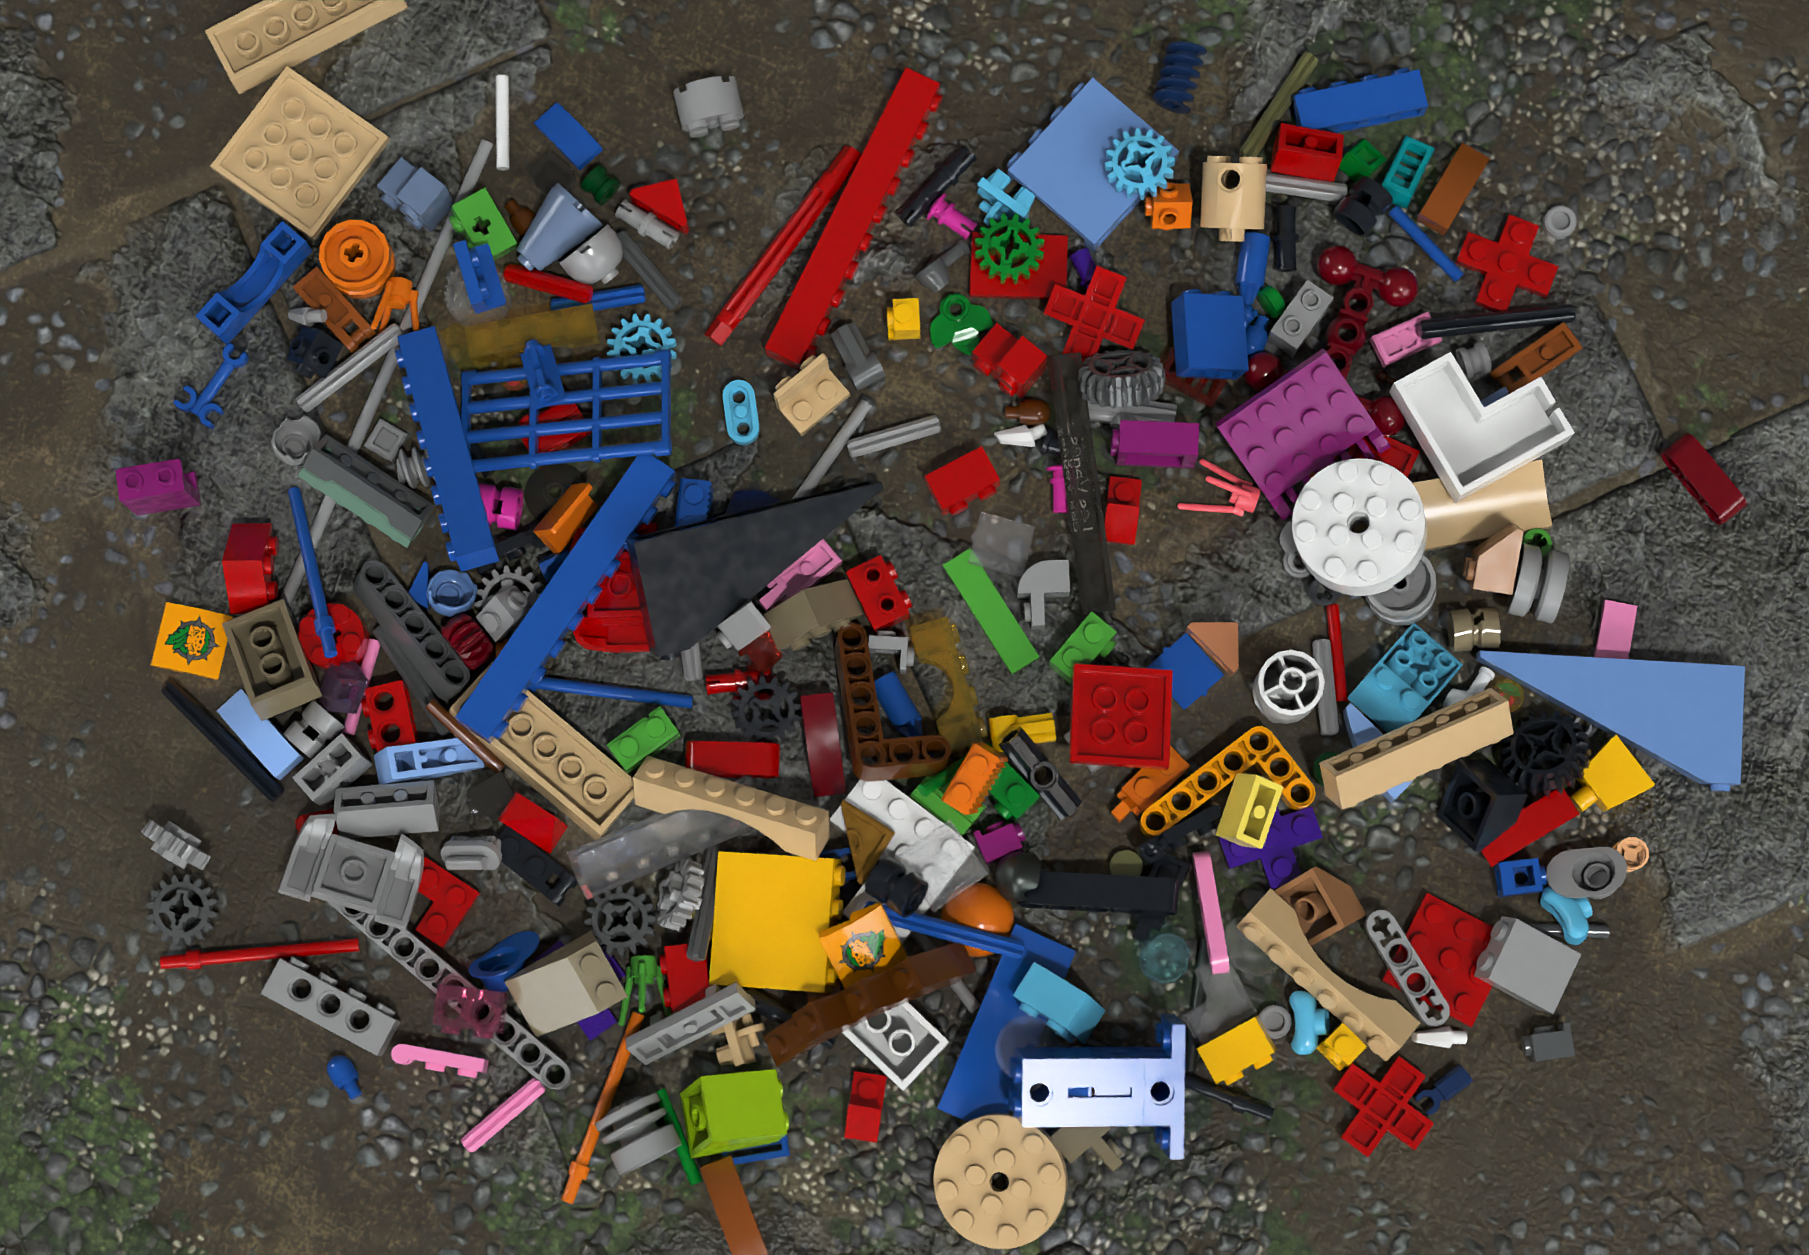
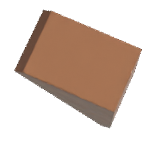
M1191 622L1187 626L1185 633L1232 677L1239 668L1238 622Z

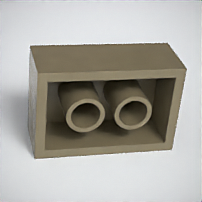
M284 599L222 623L250 704L261 721L323 696L311 662L307 659L299 639V629L295 618Z

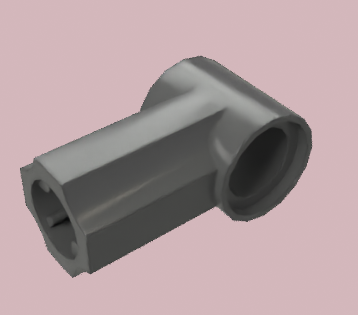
M855 322L845 324L830 334L839 355L845 363V371L856 391L886 377L877 356L873 351L870 352Z

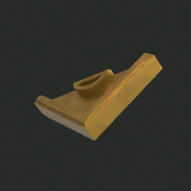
M843 800L841 807L858 883L863 885L892 840L895 832Z

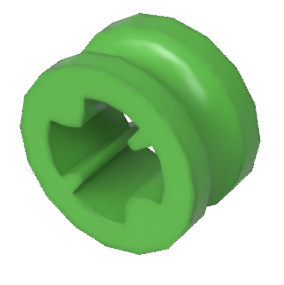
M1531 529L1523 536L1521 545L1523 543L1528 544L1527 542H1530L1534 536L1539 537L1538 542L1541 540L1544 542V546L1540 548L1542 557H1544L1551 549V537L1543 529Z

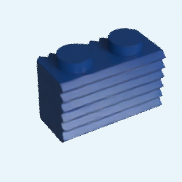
M680 479L675 527L711 518L710 512H712L711 506L713 505L714 489L710 481Z

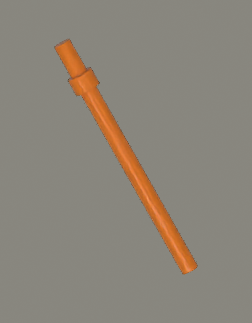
M636 1012L631 1014L576 1161L571 1162L567 1172L570 1176L561 1200L573 1205L582 1180L587 1179L590 1171L588 1164L601 1133L598 1132L595 1123L603 1119L609 1112L631 1054L626 1049L625 1038L639 1032L645 1017L644 1015Z

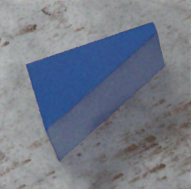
M424 562L408 594L418 606L430 611L431 605L428 602L426 592L431 579V567L428 563Z

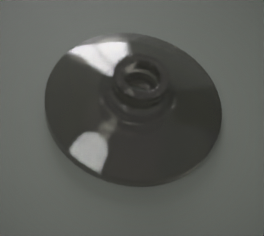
M569 464L541 466L532 473L526 483L524 493L526 506L532 516L541 521L571 484L587 482L581 472ZM553 487L561 488V494L553 498L550 496V490Z

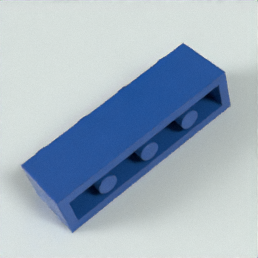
M1402 68L1393 71L1390 76L1379 78V75L1374 74L1365 76L1360 79V82L1348 84L1347 81H1339L1329 85L1327 89L1317 90L1315 87L1302 89L1298 92V95H1294L1291 106L1296 126L1340 133L1423 116L1428 103L1420 70L1410 71L1409 68Z

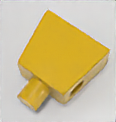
M1615 735L1589 760V768L1583 769V779L1576 778L1582 788L1572 794L1570 798L1581 813L1594 803L1604 813L1655 786V783L1619 737Z

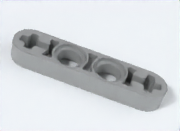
M1385 910L1372 912L1365 921V931L1415 1013L1427 1026L1435 1027L1447 1021L1450 1014L1448 1003L1396 919L1390 912ZM1378 917L1380 920L1386 918L1389 923L1385 927L1388 935L1392 936L1396 932L1399 938L1389 941L1382 947L1380 941L1386 938L1381 931H1373L1372 926L1376 924L1374 918ZM1395 944L1402 945L1407 951V958L1401 964L1393 962L1389 957V950ZM1412 973L1422 975L1425 980V986L1420 992H1413L1407 986V978ZM1431 989L1434 996L1428 997L1433 1006H1441L1442 1010L1438 1013L1440 1019L1428 1018L1425 1014L1429 1010L1426 1002L1422 1001L1418 1005L1415 998L1426 995Z

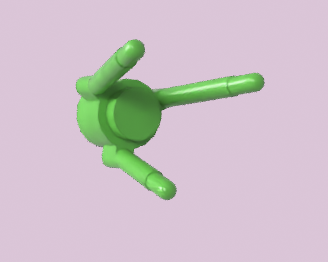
M656 956L630 957V967H626V983L624 988L628 997L622 1000L618 1021L619 1026H624L633 981L634 984L638 985L639 1012L643 1013L645 1011L646 985L654 984V978H656L665 1016L667 1018L673 1014L671 1007H665L663 988H666L661 973V967L657 965Z

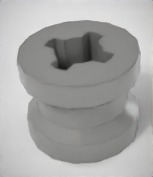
M1483 342L1475 343L1473 348L1465 349L1462 347L1456 349L1457 363L1467 380L1473 378L1476 373L1487 374L1492 371L1490 357Z

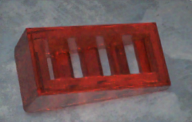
M1174 347L1168 349L1160 361L1163 363V370H1165V384L1212 408L1228 380L1200 378L1196 387H1192L1191 384L1194 378L1186 377L1184 381L1179 379L1180 377H1176V368L1173 374L1168 372L1173 361H1175ZM1208 380H1211L1213 384L1207 395L1202 393V390Z

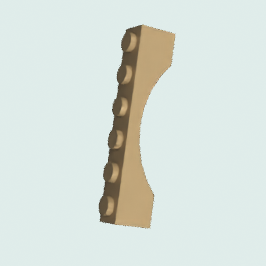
M650 756L645 758L633 777L635 805L663 814L688 809L706 810L723 814L759 830L777 843L784 851L815 861L829 840V811Z
M1271 888L1236 926L1248 940L1256 944L1274 963L1286 971L1298 985L1306 989L1324 1008L1328 1009L1384 1061H1387L1394 1055L1420 1025V1022L1396 1000L1379 998L1365 993L1346 983L1333 973L1308 943L1299 925L1296 911Z

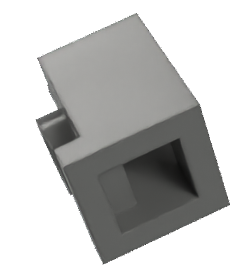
M1570 1023L1558 1025V1031L1556 1032L1554 1025L1534 1028L1535 1034L1521 1037L1524 1056H1529L1530 1063L1575 1056Z

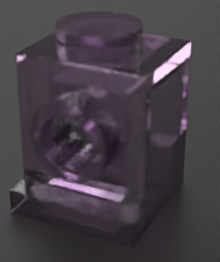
M342 660L340 666L330 664L322 688H320L323 696L319 697L325 710L357 714L368 679L361 667L353 661Z

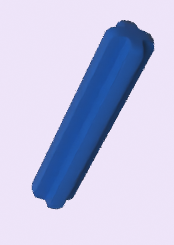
M639 284L593 292L592 300L588 303H581L563 297L551 300V310L554 317H561L644 303L646 300L643 285Z

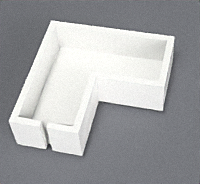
M1451 352L1394 382L1389 391L1454 503L1564 444L1575 433L1560 407L1554 410L1549 417L1546 415V412L1550 411L1556 401L1542 377L1484 408Z
M859 780L845 801L895 832L879 861L886 857H891L905 866L906 874L914 872L928 882L927 894L922 904L914 912L926 916L975 851V847L887 780L871 782ZM840 805L829 821L831 825L848 837ZM867 880L843 910V916L850 920V913L863 909L866 901L879 902L865 892ZM893 926L904 945L913 931Z

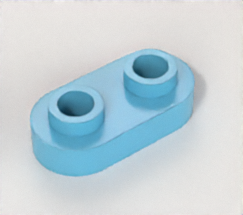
M734 380L728 383L723 390L727 432L734 443L749 445L758 438L760 432L753 387L748 382ZM743 394L745 400L742 403H736L733 400L734 396ZM741 425H747L750 430L747 434L742 435L738 433V428Z

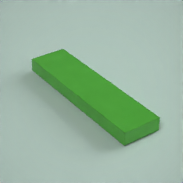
M971 548L943 564L947 575L1010 674L1014 675L1038 660L1039 655Z

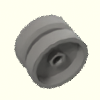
M1523 543L1520 549L1513 594H1507L1506 613L1523 617L1529 611L1533 602L1532 612L1535 620L1552 624L1557 616L1566 588L1569 554L1551 550L1546 555L1542 564L1540 547Z
M1422 555L1411 574L1393 585V588L1378 594L1365 596L1371 611L1381 621L1394 626L1410 625L1422 620L1432 610L1437 597L1436 573L1430 560ZM1399 582L1405 583L1403 589L1396 588L1399 586Z

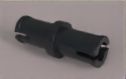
M1281 205L1275 207L1277 234L1273 236V242L1277 244L1276 271L1295 272L1297 271L1296 243L1299 242V235L1296 234V206Z

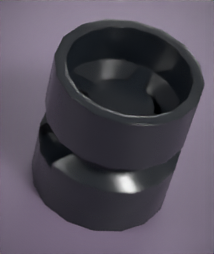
M1360 176L1349 190L1351 197H1344L1333 211V215L1347 230L1357 236L1366 237L1377 223L1375 216H1382L1393 202V198L1382 185L1369 177Z
M886 857L872 870L865 885V892L881 903L887 902L888 908L902 918H908L922 904L929 884L914 872L906 874L905 866L891 857Z

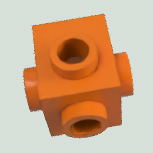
M1167 182L1166 189L1159 186L1156 187L1157 196L1153 197L1150 194V197H1145L1144 213L1145 216H1150L1152 229L1191 228L1193 201L1189 183Z

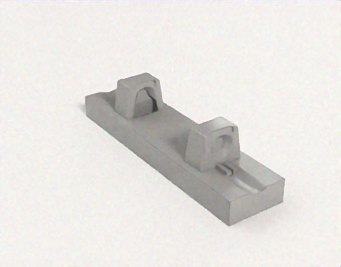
M737 982L722 990L717 984L706 988L704 999L666 1018L662 1012L651 1016L649 1027L625 1038L626 1049L644 1065H647L756 1010L755 999L746 993Z

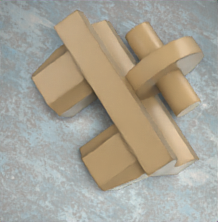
M749 1013L710 1032L713 1036L725 1033L729 1044L717 1048L716 1054L719 1064H735V1066L755 1062L756 1058L752 1047L760 1045L756 1033L765 1030L764 1024L754 1025Z

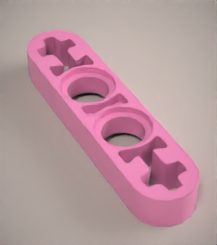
M1209 850L1192 852L1193 869L1212 975L1229 973L1228 953Z

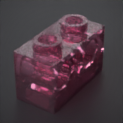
M438 984L432 1024L441 1026L440 1032L460 1035L461 1029L474 1030L473 1037L493 1039L494 1033L503 1034L509 994ZM458 1001L462 1007L461 1014L458 1018L450 1020L445 1012L446 1007L450 1002ZM491 1005L495 1011L494 1019L488 1024H483L478 1017L479 1011L483 1006Z

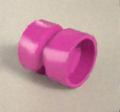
M478 483L489 524L491 525L494 522L498 528L517 530L523 509V490L504 486L499 491L495 485ZM498 500L503 501L501 514L497 513Z

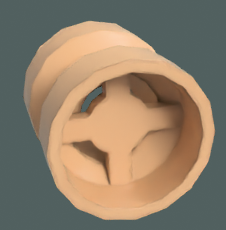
M1636 837L1625 838L1612 847L1618 850L1625 858L1627 872L1643 867L1649 858V849L1646 843Z

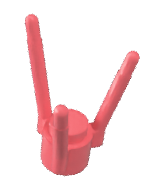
M1202 458L1199 461L1201 465L1234 483L1232 485L1211 476H1207L1205 479L1211 484L1230 491L1229 502L1233 503L1234 506L1179 503L1177 505V508L1181 510L1232 513L1242 517L1244 511L1254 512L1261 489L1252 486L1253 483L1242 480Z

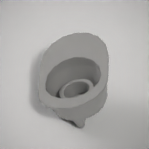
M1610 847L1571 849L1560 852L1552 858L1547 866L1546 877L1549 886L1554 892L1563 897L1603 899L1610 896L1622 885L1627 874V864L1619 851Z

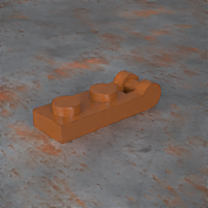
M317 266L293 286V289L310 308L326 310L327 320L324 322L325 325L351 354H354L359 349L358 345L366 338L370 340L377 334ZM354 322L358 329L349 336L344 329Z
M1563 322L1495 368L1489 375L1494 382L1498 381L1502 387H1506L1509 391L1508 394L1537 378L1543 377L1580 352L1583 347L1565 322ZM1515 368L1522 377L1516 382L1509 375V372Z

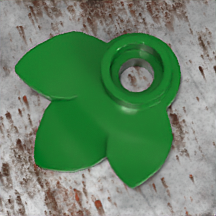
M950 294L942 300L940 315L931 323L930 336L932 344L938 349L951 342L960 352L972 355V351L979 343V331L993 328V321L990 313L983 306L971 304L964 295ZM956 305L962 309V312L959 315H952L949 311L950 308Z

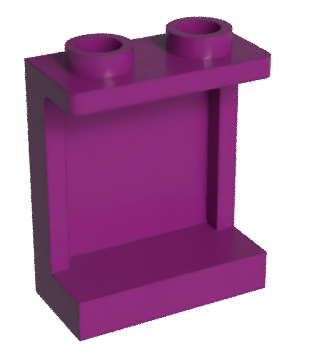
M179 459L116 470L119 501L137 516L201 506L197 474L195 472L183 473L182 462Z

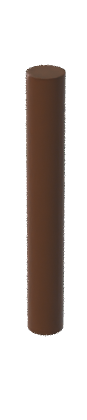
M434 698L427 703L424 708L495 774H498L503 769L505 764L471 732L459 724Z

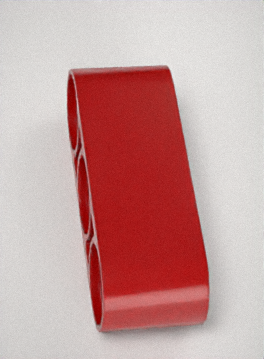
M687 741L685 744V767L724 778H779L780 744Z

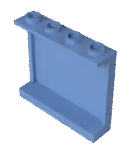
M1092 78L1086 85L1082 82L1076 87L1070 96L1072 98L1071 102L1065 108L1062 105L1059 106L1051 115L1049 126L1044 131L1041 128L1038 129L1028 142L1030 146L1023 154L1020 151L1017 152L1007 166L1009 167L1008 176L1011 181L1015 179L1024 188L1033 193L1040 202L1084 238V245L1094 253L1141 201L1139 193L1134 192L1133 196L1129 199L1127 198V190L1125 188L1119 193L1116 192L1115 186L1117 181L1113 183L1108 181V175L1111 172L1105 171V162L1111 161L1106 158L1107 150L1115 151L1112 141L1114 139L1120 142L1124 141L1123 132L1125 131L1130 137L1135 136L1136 128L1140 129L1143 136H1146L1149 130H1153V139L1155 140L1161 135L1098 81ZM1164 138L1163 147L1171 145L1172 153L1168 157H1174L1176 163L1179 150ZM1126 151L1121 155L1118 166L1121 165L1122 161L1126 160ZM1139 160L1134 162L1135 165L1138 164L1140 168L1145 167V164H1141ZM1162 162L1159 163L1158 167L1154 168V177L1159 173ZM1132 179L1129 180V181H1132V182H1135V183H1141V182H1138V181H1135V180H1132Z

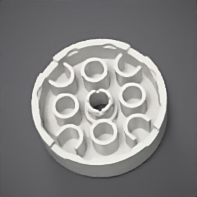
M1357 458L1334 463L1318 472L1308 481L1300 492L1294 506L1292 532L1300 558L1316 580L1329 589L1342 594L1366 596L1387 591L1404 577L1411 574L1419 563L1426 546L1427 521L1420 495L1412 482L1403 473L1384 462ZM1361 521L1369 526L1363 533H1353L1351 531L1353 526L1361 523Z

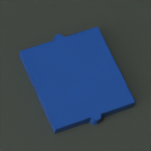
M1187 633L1169 648L1164 647L1163 653L1146 667L1149 669L1173 670L1172 698L1183 711L1200 696L1205 697L1208 694L1207 690L1224 676L1220 669Z

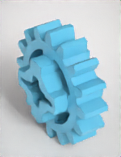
M1136 128L1135 136L1132 137L1126 131L1123 132L1124 141L1120 142L1114 139L1112 142L1115 151L1107 150L1106 158L1111 160L1105 162V171L1111 172L1108 175L1109 183L1117 181L1115 186L1116 192L1119 193L1125 188L1127 190V198L1129 199L1133 196L1134 192L1139 193L1140 200H1144L1145 192L1148 191L1153 197L1157 196L1156 187L1159 186L1166 189L1167 181L1165 178H1173L1174 171L1168 168L1175 166V158L1168 157L1172 153L1171 145L1163 147L1164 137L1162 135L1156 140L1153 139V130H1149L1146 136H1143L1140 129ZM1126 151V160L1122 161L1121 165L1118 166L1121 155ZM1139 160L1141 164H1145V167L1140 168V166L1138 164L1135 165L1134 162ZM1162 162L1159 173L1154 177V168L1158 167L1159 163ZM1132 179V180H1135V181H1138V182H1141V183H1135V182H1132V181H1129V180Z
M633 314V322L628 323L623 318L621 320L623 326L621 330L612 328V333L616 338L607 339V344L614 350L607 352L608 358L621 357V353L627 356L638 355L636 348H641L642 344H646L648 350H643L642 354H650L656 350L673 348L677 346L675 339H667L671 336L672 330L670 327L662 330V319L659 318L652 323L650 314H646L644 321H639L637 314ZM638 330L636 334L627 337L630 333ZM652 332L660 337L663 346L660 343L653 342ZM670 350L672 354L671 359H676V352ZM662 365L648 368L623 369L620 375L623 380L632 375L634 384H638L640 378H645L646 383H651V376L656 375L660 380L662 379Z

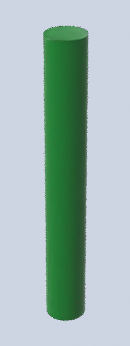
M966 756L918 786L919 793L926 797L950 782Z
M666 1089L654 1092L660 1098V1102L657 1103L659 1109L665 1108L666 1114L663 1116L665 1125H673L682 1143L681 1146L676 1148V1152L690 1186L702 1182L703 1180L694 1158L690 1156L688 1143Z

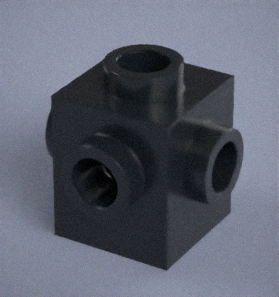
M303 325L299 335L290 345V352L286 360L296 365L295 372L308 379H312L313 375L326 379L328 373L336 365V358L343 344L319 329Z

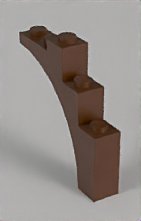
M959 943L949 944L910 956L888 971L862 978L839 993L811 1001L793 1013L791 1019L763 1036L776 1067L787 1064L824 1041L872 1017L928 993L956 984L975 972L976 969L965 945Z

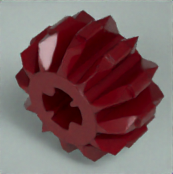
M461 613L459 616L448 621L447 625L442 628L444 639L467 668L475 670L477 667L488 662L489 658L494 655L492 643L471 616Z

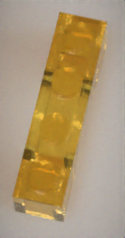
M592 303L464 327L469 356L473 366L505 361L512 355L524 352L525 344L529 340H537L543 346L551 344L552 347L568 349L600 343Z
M943 617L911 626L910 634L918 663L929 664L943 671L953 687L952 703L947 712L936 721L938 733L949 741L951 746L950 755L969 750L974 742H983L982 737L987 736L983 717L976 718L973 706L978 705V699L974 686L967 687L964 675L970 673L965 655L958 656L955 644L961 641L956 623L950 625L948 617Z

